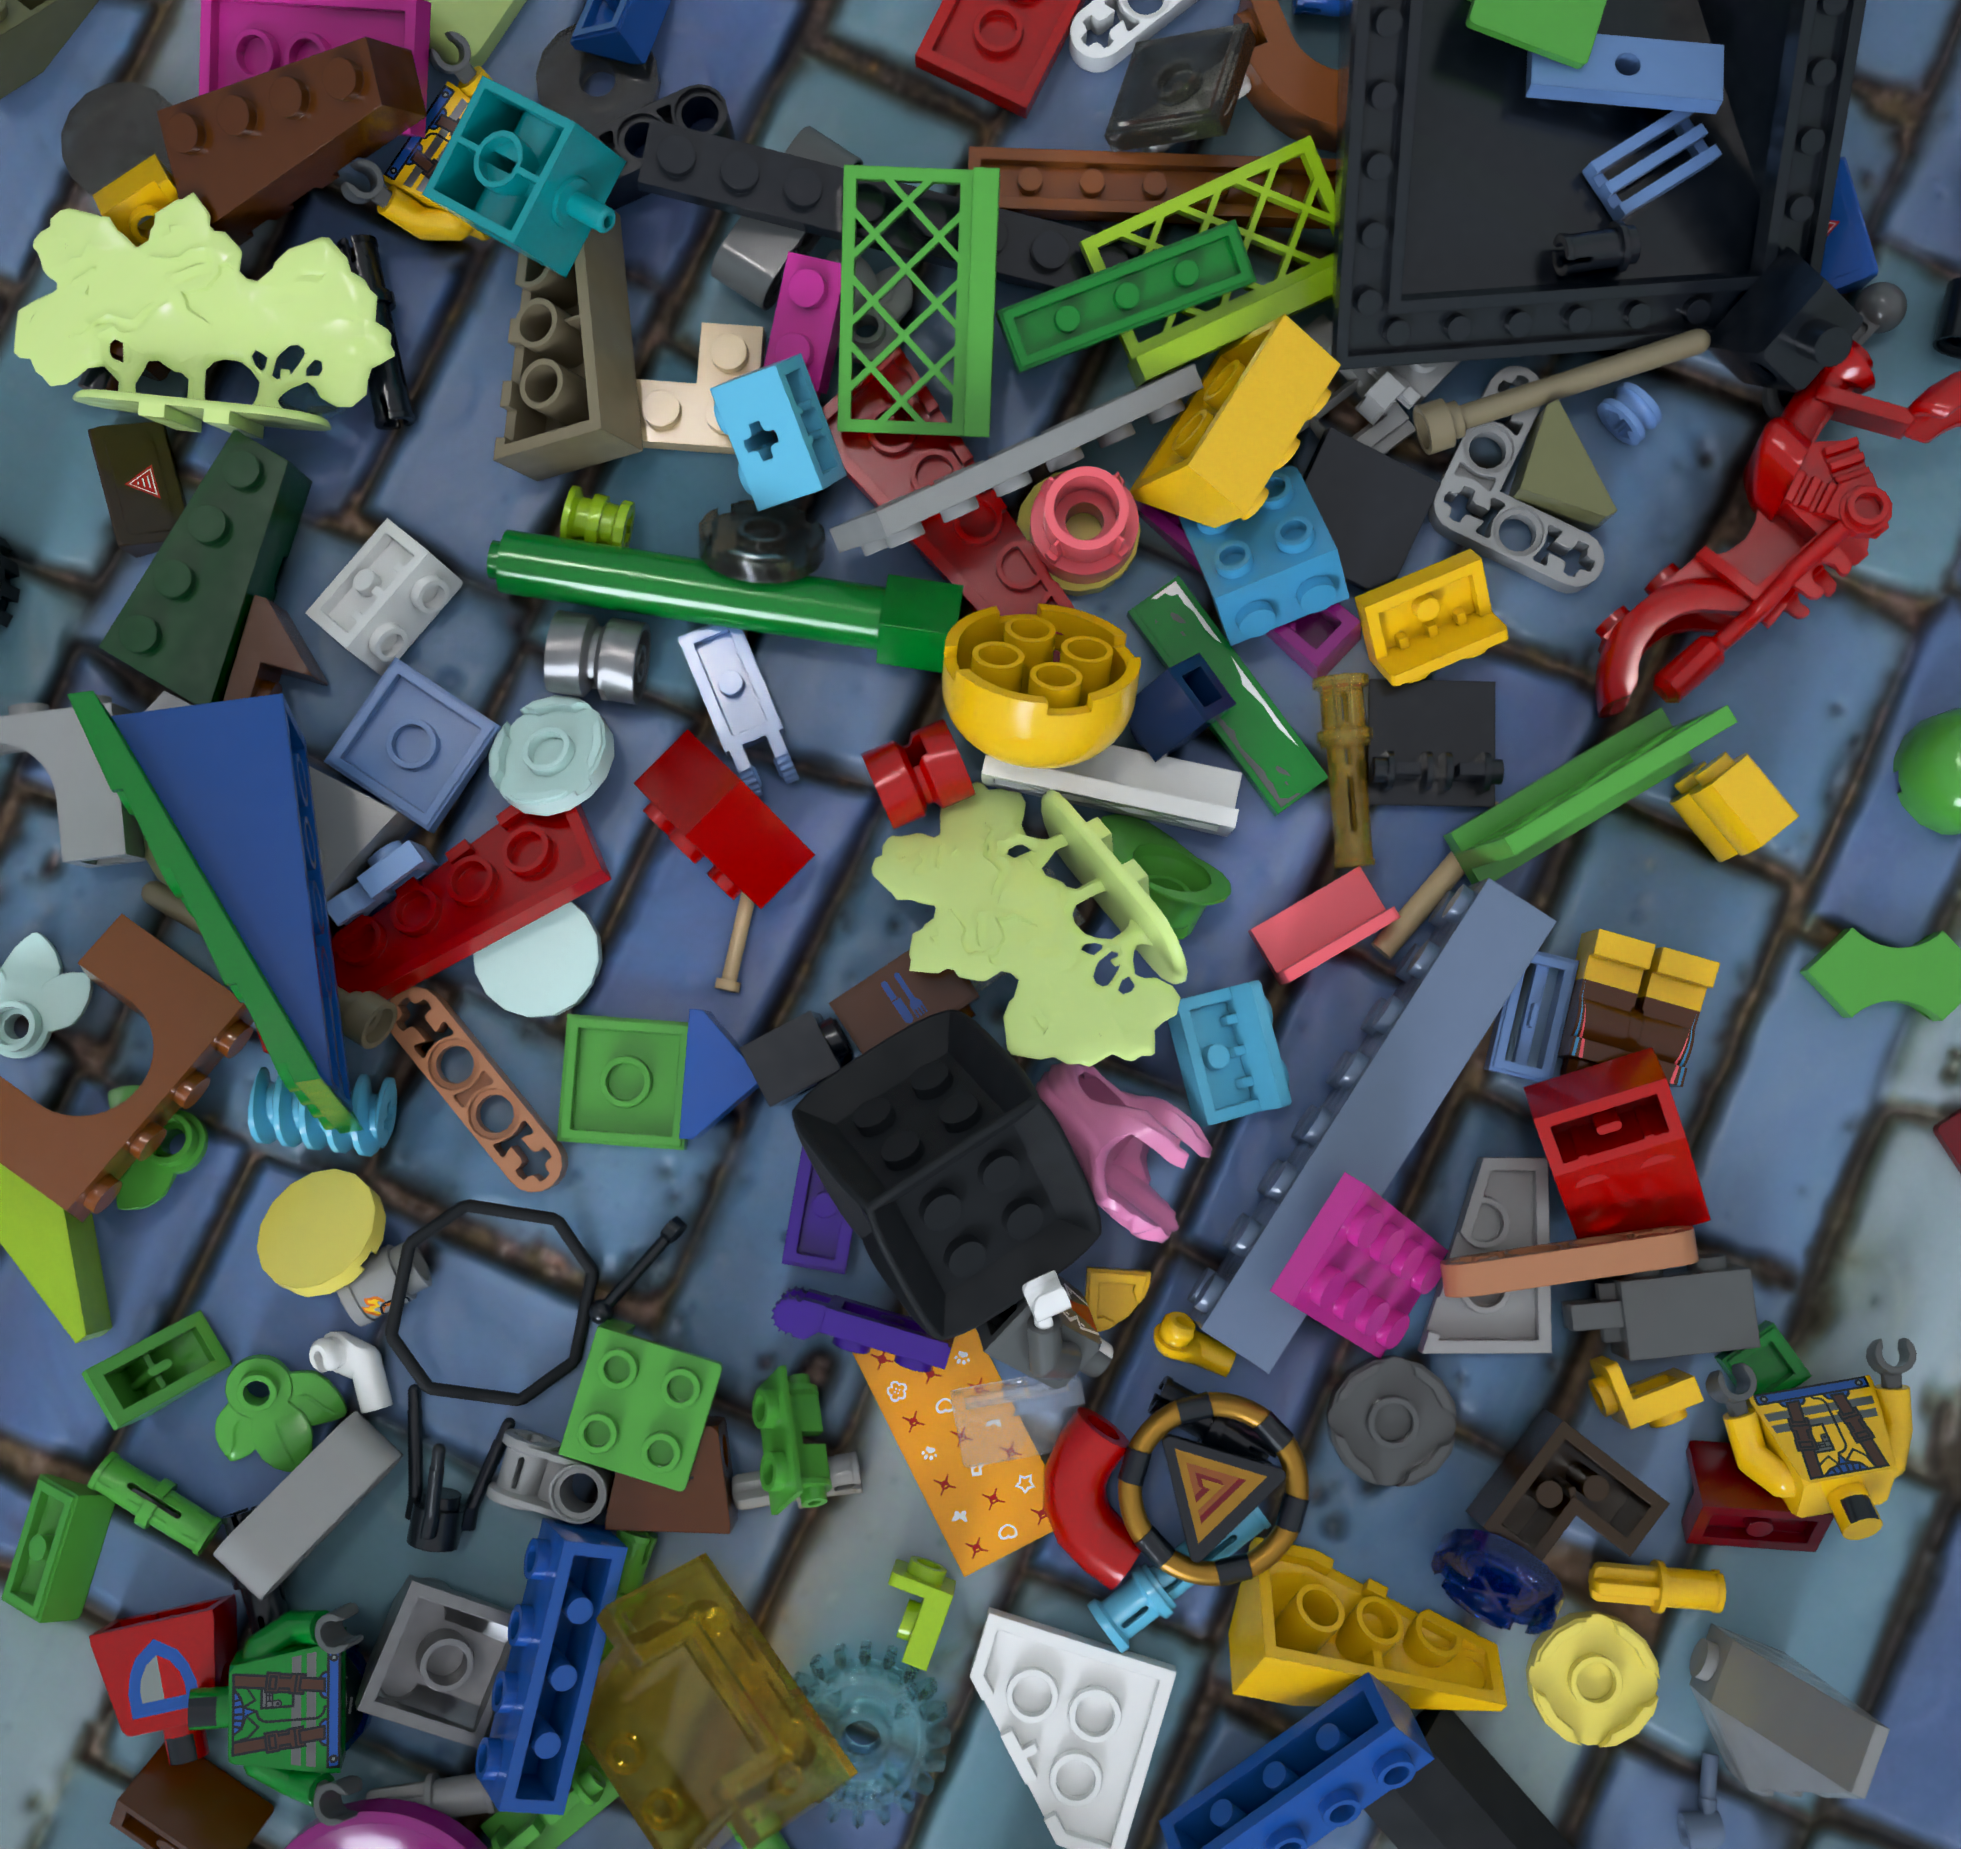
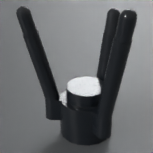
M413 1384L408 1389L407 1410L408 1501L405 1518L410 1520L407 1543L423 1551L451 1552L458 1549L462 1531H473L476 1528L479 1507L507 1447L502 1442L505 1430L514 1429L515 1421L512 1418H506L503 1421L466 1503L461 1504L462 1494L459 1491L442 1487L446 1453L444 1444L437 1443L433 1446L427 1488L423 1489L421 1389L417 1384Z

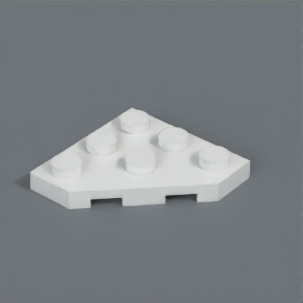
M989 1607L970 1668V1678L981 1700H984L1001 1733V1738L1025 1785H1028L1044 1816V1822L1056 1845L1067 1849H1125L1176 1677L1175 1665L1128 1650L1122 1654L1115 1646Z

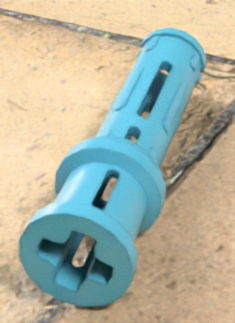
M1257 1506L1203 1561H1214L1231 1556L1260 1532L1272 1525ZM1183 1541L1175 1548L1179 1553L1190 1557L1186 1541ZM1146 1563L1142 1566L1138 1564L1131 1569V1579L1103 1601L1094 1598L1087 1606L1103 1631L1123 1654L1130 1648L1129 1640L1159 1616L1167 1619L1174 1614L1173 1609L1177 1607L1174 1600L1194 1584L1177 1579L1156 1568L1154 1565L1149 1567Z

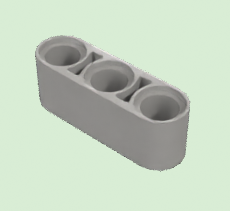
M358 1411L353 1412L231 1532L215 1550L213 1556L260 1601L264 1600L386 1477L401 1460L403 1454Z

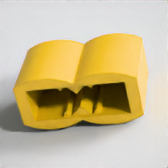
M1725 751L1709 763L1705 761L1699 763L1673 784L1679 791V794L1669 802L1718 862L1728 860L1737 854L1743 856L1759 849L1799 817V814L1748 753L1732 759Z

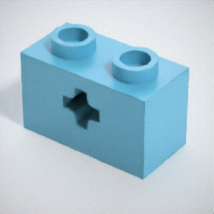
M801 353L737 376L710 389L715 401L714 413L721 430L729 436L739 462L738 474L745 491L753 497L758 511L821 491L847 476ZM774 430L778 438L774 439L770 431Z

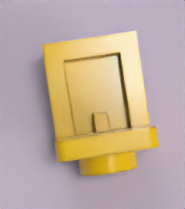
M1603 1355L1590 1359L1595 1378L1590 1379L1588 1384L1599 1411L1604 1417L1611 1415L1613 1420L1631 1430L1649 1423L1651 1428L1672 1425L1687 1417L1688 1414L1685 1408L1704 1401L1695 1376L1673 1367L1627 1385L1622 1370L1616 1361Z

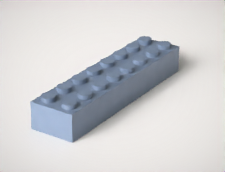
M1490 878L1469 886L1463 884L1456 893L1449 890L1440 900L1428 921L1436 926L1433 933L1422 946L1415 943L1406 953L1394 974L1402 980L1388 1000L1380 997L1372 1006L1360 1027L1361 1030L1367 1033L1364 1041L1353 1054L1345 1051L1336 1062L1326 1080V1083L1333 1087L1332 1091L1322 1106L1317 1108L1311 1105L1303 1114L1291 1136L1299 1141L1287 1161L1282 1162L1276 1159L1269 1167L1257 1188V1191L1264 1195L1263 1199L1251 1217L1242 1213L1236 1219L1222 1243L1224 1247L1229 1249L1226 1257L1216 1272L1209 1267L1203 1271L1187 1300L1194 1304L1189 1316L1201 1330L1268 1374L1307 1315L1272 1293L1270 1289L1344 1172L1348 1173L1369 1186L1381 1197L1383 1196L1557 922Z

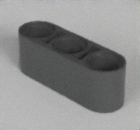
M811 126L803 128L785 151L787 154L844 168V165H863L862 159ZM740 216L715 255L711 267V276L766 311L778 300L788 251L809 256L822 236Z

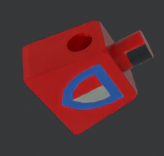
M235 1594L116 1619L89 1636L92 1651L120 1728L126 1736L133 1737L163 1730L169 1765L189 1763L210 1753L206 1729L189 1730L188 1728L189 1694L192 1688L229 1686V1667L237 1653V1602Z

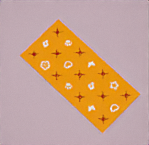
M976 1328L954 1337L946 1368L941 1369L933 1366L931 1372H918L902 1367L894 1361V1354L871 1348L868 1354L853 1353L964 1577L1053 1532L1043 1507L1045 1465L990 1356L983 1351Z

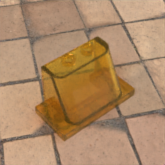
M706 1553L605 1605L596 1618L614 1648L598 1668V1675L582 1738L654 1849H720L736 1833H738L748 1849H753L846 1786L858 1773Z

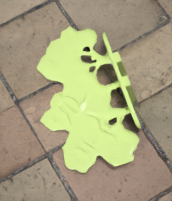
M194 192L183 199L173 201L156 212L149 239L139 247H136L123 233L117 230L110 217L99 216L72 208L63 209L56 213L50 219V227L41 231L34 239L33 248L38 253L42 269L49 278L57 283V289L18 310L14 353L19 358L31 359L35 372L40 374L50 386L66 385L79 377L88 368L105 367L119 382L118 391L83 389L76 392L72 399L79 403L105 409L138 413L139 416L180 431L201 433L202 420L231 434L235 429L249 438L263 439L264 426L307 431L332 430L331 425L324 417L282 408L279 405V398L290 389L308 382L316 389L321 399L333 406L353 407L367 395L368 379L372 368L395 357V351L391 346L392 334L387 328L376 322L377 295L370 290L365 279L351 272L348 258L329 237H319L287 249L274 262L273 268L258 281L247 279L240 272L242 258L240 247L226 232L213 230L210 226L211 216ZM115 339L123 343V362L112 358L110 353V343ZM294 345L303 348L305 354L292 374L289 369H280L279 379L272 376L276 359L289 346ZM255 350L267 357L264 370H260L255 365L252 357ZM221 360L243 363L259 381L258 393L254 403L251 405L205 400L206 370L214 362ZM314 360L321 361L322 371L319 376H306L309 365ZM159 361L174 372L182 373L188 379L187 398L136 393V382L144 372L148 362Z
M976 781L972 783L975 790L974 796L944 809L941 807L939 835L932 837L924 833H914L904 836L892 835L887 838L882 846V855L874 859L871 868L873 876L897 900H913L917 903L931 905L936 908L934 918L924 924L922 929L912 934L909 951L911 959L909 971L940 973L946 969H951L955 971L959 978L975 981H987L1001 971L1011 973L1019 980L1014 997L1009 1001L1003 1016L1007 1050L1011 1055L1037 1060L1054 1057L1066 1064H1080L1090 1067L1112 1054L1127 1061H1134L1141 1056H1152L1155 1054V1030L1163 1022L1177 1015L1181 997L1172 985L1158 978H1143L1135 975L1134 951L1136 949L1163 980L1174 985L1186 981L1188 973L1186 960L1179 940L1170 923L1150 897L1147 873L1134 858L1121 864L1113 854L1112 833L1098 817L1086 822L1059 792L1049 790L1041 799L1042 818L1049 838L1030 837L1026 835L1021 825L1026 807V802L1021 792L1008 791L1003 788L989 790L984 784ZM1018 845H1024L1031 850L1015 858L1008 855L1009 849ZM1055 851H1057L1058 855L1082 886L1077 889L1067 887L1063 882L1046 876L1042 868ZM1093 897L1121 933L1113 939L1096 938L1085 934L1074 922L1072 914L1076 905ZM1097 943L1102 945V949L1094 955L1081 950L1085 944ZM1110 952L1118 953L1117 957L1110 960L1115 967L1120 966L1110 983L1106 986L1097 984L1094 979V973L1098 962ZM1130 977L1134 988L1131 992L1122 994L1118 991L1122 980Z

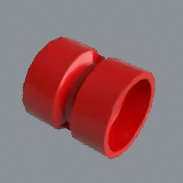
M944 719L911 732L909 744L902 746L892 740L861 754L893 830L925 817L928 805L933 802L944 809L975 795L967 769Z

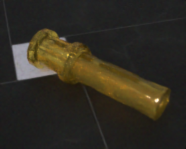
M1343 673L1312 679V689L1319 692L1322 730L1316 733V743L1320 744L1321 750H1327L1330 808L1335 848L1334 868L1375 865L1372 849L1370 799L1368 795L1365 746L1371 745V739L1374 736L1373 728L1366 725L1363 688L1369 685V675L1366 673ZM1341 697L1343 699L1344 721L1342 717ZM1345 749H1347L1348 765L1345 760ZM1347 779H1349L1353 832L1351 831Z

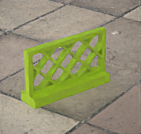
M1311 135L1080 241L1078 245L1091 274L1106 269V266L1098 249L1118 240L1143 249V254L1164 247L1156 243L1164 219L1174 214H1179L1201 223L1197 234L1208 230L1209 227L1213 228L1226 223L1227 221L1214 217L1213 214L1221 193L1234 187L1257 197L1246 229L1238 226L1246 251L1249 245L1253 244L1282 256L1274 280L1265 285L1254 283L1242 288L1248 291V293L1230 301L1231 293L1221 296L1217 307L1207 312L1195 307L1180 312L1181 314L1191 317V319L1174 327L1172 325L1176 314L1169 316L1165 319L1161 333L1138 343L1134 331L1118 336L1129 360L1127 368L1136 388L1214 353L1284 314L1291 317L1333 297L1334 253L1318 259L1295 249L1307 218L1329 226L1334 237L1335 193ZM1299 156L1310 180L1303 203L1270 190L1278 167ZM1267 172L1262 186L1248 181ZM1315 195L1322 210L1311 206ZM1210 198L1205 213L1191 207ZM1266 201L1298 213L1287 246L1254 233ZM1153 224L1148 239L1133 234ZM1291 260L1305 265L1286 274Z

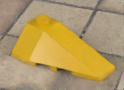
M1255 1537L1250 1543L1248 1552L1257 1547L1264 1538ZM1292 1545L1284 1556L1271 1568L1253 1577V1579L1240 1583L1228 1632L1232 1694L1291 1706L1319 1707L1364 1674L1370 1672L1405 1701L1410 1709L1502 1711L1507 1706L1497 1644L1430 1609L1418 1613L1387 1597L1388 1587L1371 1578L1364 1584L1333 1569L1334 1559L1315 1549Z

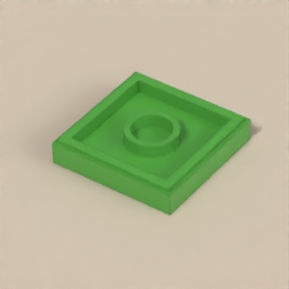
M567 1014L557 1141L687 1150L688 1139H679L688 1022Z

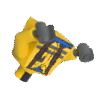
M449 31L445 35L458 49V62L455 65L445 63L433 48L429 49V61L433 68L440 73H454L460 81L458 87L447 81L426 111L425 138L409 136L384 175L380 168L372 161L366 159L354 161L350 166L368 178L370 183L369 192L359 191L348 182L341 184V191L349 202L355 204H365L369 201L377 204V212L420 240L462 241L470 235L487 241L491 237L473 228L422 195L482 76L493 80L481 66L473 68L469 63L471 50L467 40L459 33Z
M1881 1338L1872 1341L1866 1350L1868 1365L1881 1375V1384L1875 1386L1870 1375L1753 1395L1756 1391L1757 1379L1753 1370L1745 1363L1732 1365V1375L1737 1383L1735 1393H1732L1726 1387L1725 1378L1720 1370L1711 1372L1705 1382L1706 1390L1715 1401L1726 1404L1728 1412L1723 1415V1421L1736 1464L1742 1473L1774 1497H1781L1790 1512L1800 1518L1833 1513L1843 1537L1848 1540L1868 1538L1882 1528L1883 1522L1875 1505H1880L1888 1500L1894 1479L1904 1473L1913 1433L1910 1387L1902 1384V1373L1910 1370L1916 1362L1917 1353L1909 1339L1901 1338L1898 1340L1897 1350L1900 1356L1899 1362L1895 1367L1889 1365L1883 1358Z

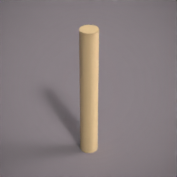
M1452 851L1400 909L1398 913L1401 918L1387 925L1371 943L1385 958L1391 960L1432 913L1443 896L1464 876L1465 873Z

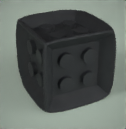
M950 1009L930 1015L887 1038L820 1082L792 1110L794 1126L800 1142L839 1212L849 1226L863 1240V1244L875 1268L906 1311L927 1334L939 1341L964 1334L1002 1313L1025 1297L1022 1286L1026 1282L1052 1270H1055L1058 1275L1080 1258L1101 1235L1102 1225L1097 1203L1059 1122L1047 1105L1040 1099L1033 1083L1017 1062L974 1019L958 1010Z

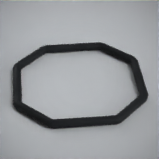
M472 1199L460 1201L410 1235L402 1245L385 1328L387 1343L420 1389L429 1395L510 1406L527 1404L574 1370L582 1360L590 1320L589 1308L594 1300L598 1280L597 1266L565 1219L554 1212ZM466 1212L553 1225L586 1273L569 1358L520 1393L432 1382L398 1334L415 1248Z

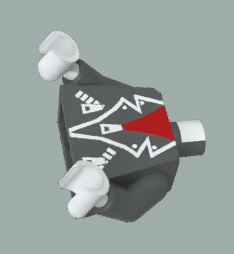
M1055 1270L1026 1282L1022 1286L1025 1296L1023 1299L977 1327L983 1351L986 1354L1053 1389L1065 1387L1079 1371L1092 1378L1100 1376L1108 1368L1113 1357V1347L1099 1336L1085 1297L1077 1288L1057 1275Z

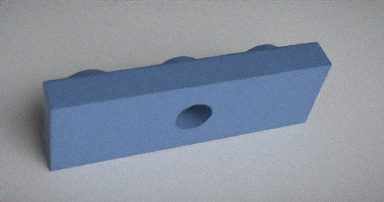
M1596 34L1589 60L1581 69H1575L1527 51L1525 94L1527 98L1716 114L1723 102L1724 45Z

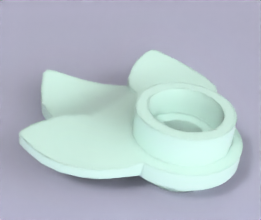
M38 932L31 933L13 949L2 967H0V1054L9 1058H28L40 1052L48 1043L52 1032L71 1027L77 1023L85 1013L93 993V981H91L86 973L69 972L63 974V965L58 951L43 934ZM23 1015L29 1022L27 1034L23 1038H19L14 1032V1023Z

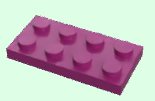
M201 0L199 96L349 42L368 37L412 50L426 110L431 3L425 0ZM426 117L399 136L425 138Z
M1344 1172L1270 1291L1293 1307L1381 1359L1387 1349L1394 1348L1403 1339L1410 1324V1317L1408 1315L1420 1295L1429 1293L1442 1276L1440 1261L1444 1259L1448 1250L1369 1186Z

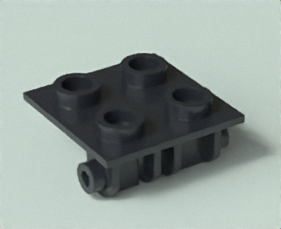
M1386 679L1368 680L1367 805L1492 807L1495 805V785H1501L1504 777L1503 760L1495 759V682L1420 680L1400 686H1392Z

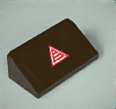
M157 422L106 425L88 429L118 546L136 558L158 552L187 506L166 426Z

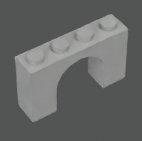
M97 695L111 716L136 713L112 703V697ZM21 703L9 706V715L0 716V756L27 752L34 756L49 774L56 795L62 862L94 868L147 861L141 828L135 816L130 815L118 794L111 791L73 706L52 710L49 709L48 704Z

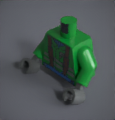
M351 1602L331 1612L327 1610H292L284 1613L250 1636L243 1650L236 1653L229 1667V1686L192 1688L188 1701L189 1730L228 1728V1761L230 1763L243 1765L248 1776L291 1799L313 1807L316 1817L327 1826H335L357 1817V1811L349 1810L344 1806L341 1795H351L359 1792L363 1786L362 1780L358 1776L349 1775L335 1780L331 1775L341 1772L346 1755L347 1649L364 1639L363 1634L355 1636L347 1633V1627L343 1626V1620L359 1613L358 1606Z

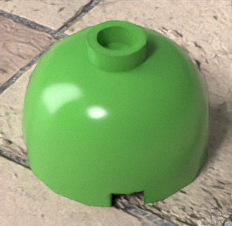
M1954 708L1921 720L1903 737L1893 760V772L1898 771V782L1902 790L1897 792L1901 805L1920 825L1946 835L1961 834V708Z

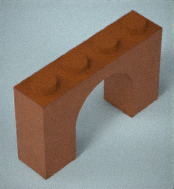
M122 913L78 961V965L91 981L147 1020L153 1037V1058L142 1084L129 1098L114 1108L93 1115L71 1116L53 1112L43 1107L0 1076V1163L81 1222L91 1212L99 1214L112 1203L122 1188V1182L119 1179L136 1159L144 1161L157 1150L167 1134V1130L163 1127L180 1107L188 1109L202 1097L210 1084L209 1073L224 1056L230 1059L238 1054L253 1033V1027L250 1026L254 1022L245 1004L240 1003L233 992Z

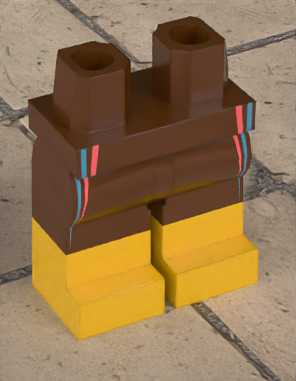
M1600 928L1582 933L1576 960L1579 961L1557 1056V1058L1563 1059L1560 1076L1652 1047L1667 1078L1669 1087H1683L1687 1072L1685 1065L1693 1048L1695 1028L1707 988H1713L1720 963L1667 947L1655 949L1656 944Z

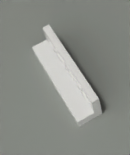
M1110 745L1100 754L1084 762L1050 769L1016 766L985 755L981 773L982 784L1038 797H1042L1049 790L1059 792L1071 804L1227 837L1235 829L1239 809H1235L1242 772L1167 756L1155 762L1148 752L1116 745Z

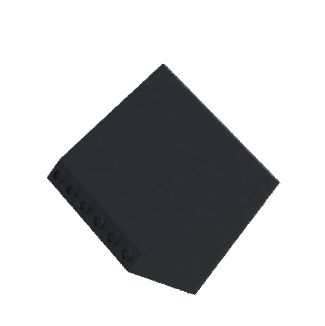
M1340 0L1331 356L1341 364L1338 370L1632 349L1697 328L1704 329L1710 334L1786 246L1792 248L1821 274L1867 0H1607L1597 34L1724 45L1723 102L1716 114L1694 112L1689 117L1694 126L1700 123L1704 125L1708 134L1703 140L1708 147L1716 144L1722 155L1708 167L1622 220L1626 226L1634 225L1640 234L1641 253L1636 264L1629 265L1626 271L1615 274L1609 268L1571 273L1568 276L1562 277L1556 273L1552 260V250L1564 249V246L1555 247L1553 245L1556 235L1560 233L1572 234L1606 229L1609 223L1613 221L1581 171L1594 159L1673 110L1525 97L1527 50L1469 29L1465 22L1471 2L1467 0ZM1674 130L1670 131L1603 173L1609 181L1678 138V135ZM1687 149L1618 191L1616 193L1621 202L1625 201L1692 159V156Z

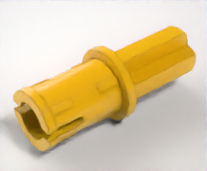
M1653 1559L1649 1566L1598 1561L1589 1569L1588 1583L1590 1596L1598 1602L1646 1605L1650 1607L1653 1613L1658 1614L1663 1613L1666 1607L1721 1613L1725 1606L1726 1583L1724 1575L1720 1573L1719 1569L1699 1570L1666 1567L1665 1563L1659 1559Z

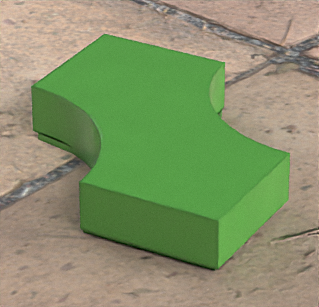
M1853 927L1846 928L1799 971L1843 1018H1852L1868 1006L1889 1001L1910 1006L1929 1020L1943 1021L1961 1004V949L1944 931L1933 932L1911 946L1896 948L1875 943L1865 938Z

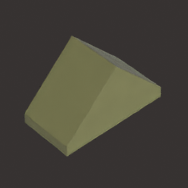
M1559 399L1547 404L1535 418L1528 432L1508 495L1571 526L1591 532L1601 527L1618 510Z

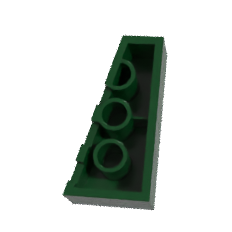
M234 429L102 640L99 648L195 705L223 701L254 595L265 597L274 603L278 591L274 588L282 559L289 556L312 481L288 460Z

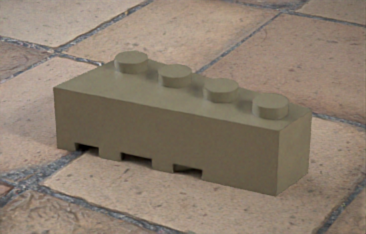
M616 211V221L610 231L600 233L593 228L591 229L566 278L523 254H518L515 284L522 288L520 310L516 318H510L508 343L515 347L511 381H503L500 407L507 410L504 437H496L493 460L535 481H541L643 451L620 214Z

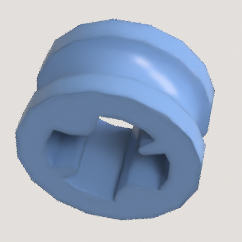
M1621 382L1613 391L1614 399L1605 398L1597 406V414L1603 425L1614 437L1628 445L1637 446L1645 438V429H1654L1662 421V414L1659 406L1645 390L1631 382Z

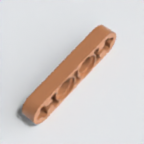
M411 987L392 997L389 1001L397 1007V1019L391 1034L510 1182L520 1190L527 1192L545 1191L558 1185L564 1178L568 1168V1156L562 1143L557 1141L554 1133L448 1002L436 991L423 987ZM410 1001L420 1005L429 1003L431 1009L426 1013L425 1018L435 1032L444 1033L448 1026L453 1031L452 1035L435 1042L427 1054L422 1049V1046L434 1040L423 1028L414 1026L407 1028L404 1023L411 1015L406 1007ZM454 1046H461L467 1049L474 1061L472 1074L461 1083L449 1081L441 1070L443 1055ZM493 1095L505 1097L513 1107L514 1117L512 1123L501 1132L489 1130L481 1120L480 1111L482 1105ZM527 1124L532 1128L533 1133L521 1139L533 1152L546 1149L551 1155V1158L545 1163V1167L550 1173L546 1178L540 1174L525 1175L523 1168L528 1164L529 1160L518 1145L511 1146L507 1153L501 1147V1143L518 1136Z
M1665 1226L1453 1257L1440 1261L1445 1296L1462 1298L1680 1267L1698 1262L1699 1256L1693 1226Z

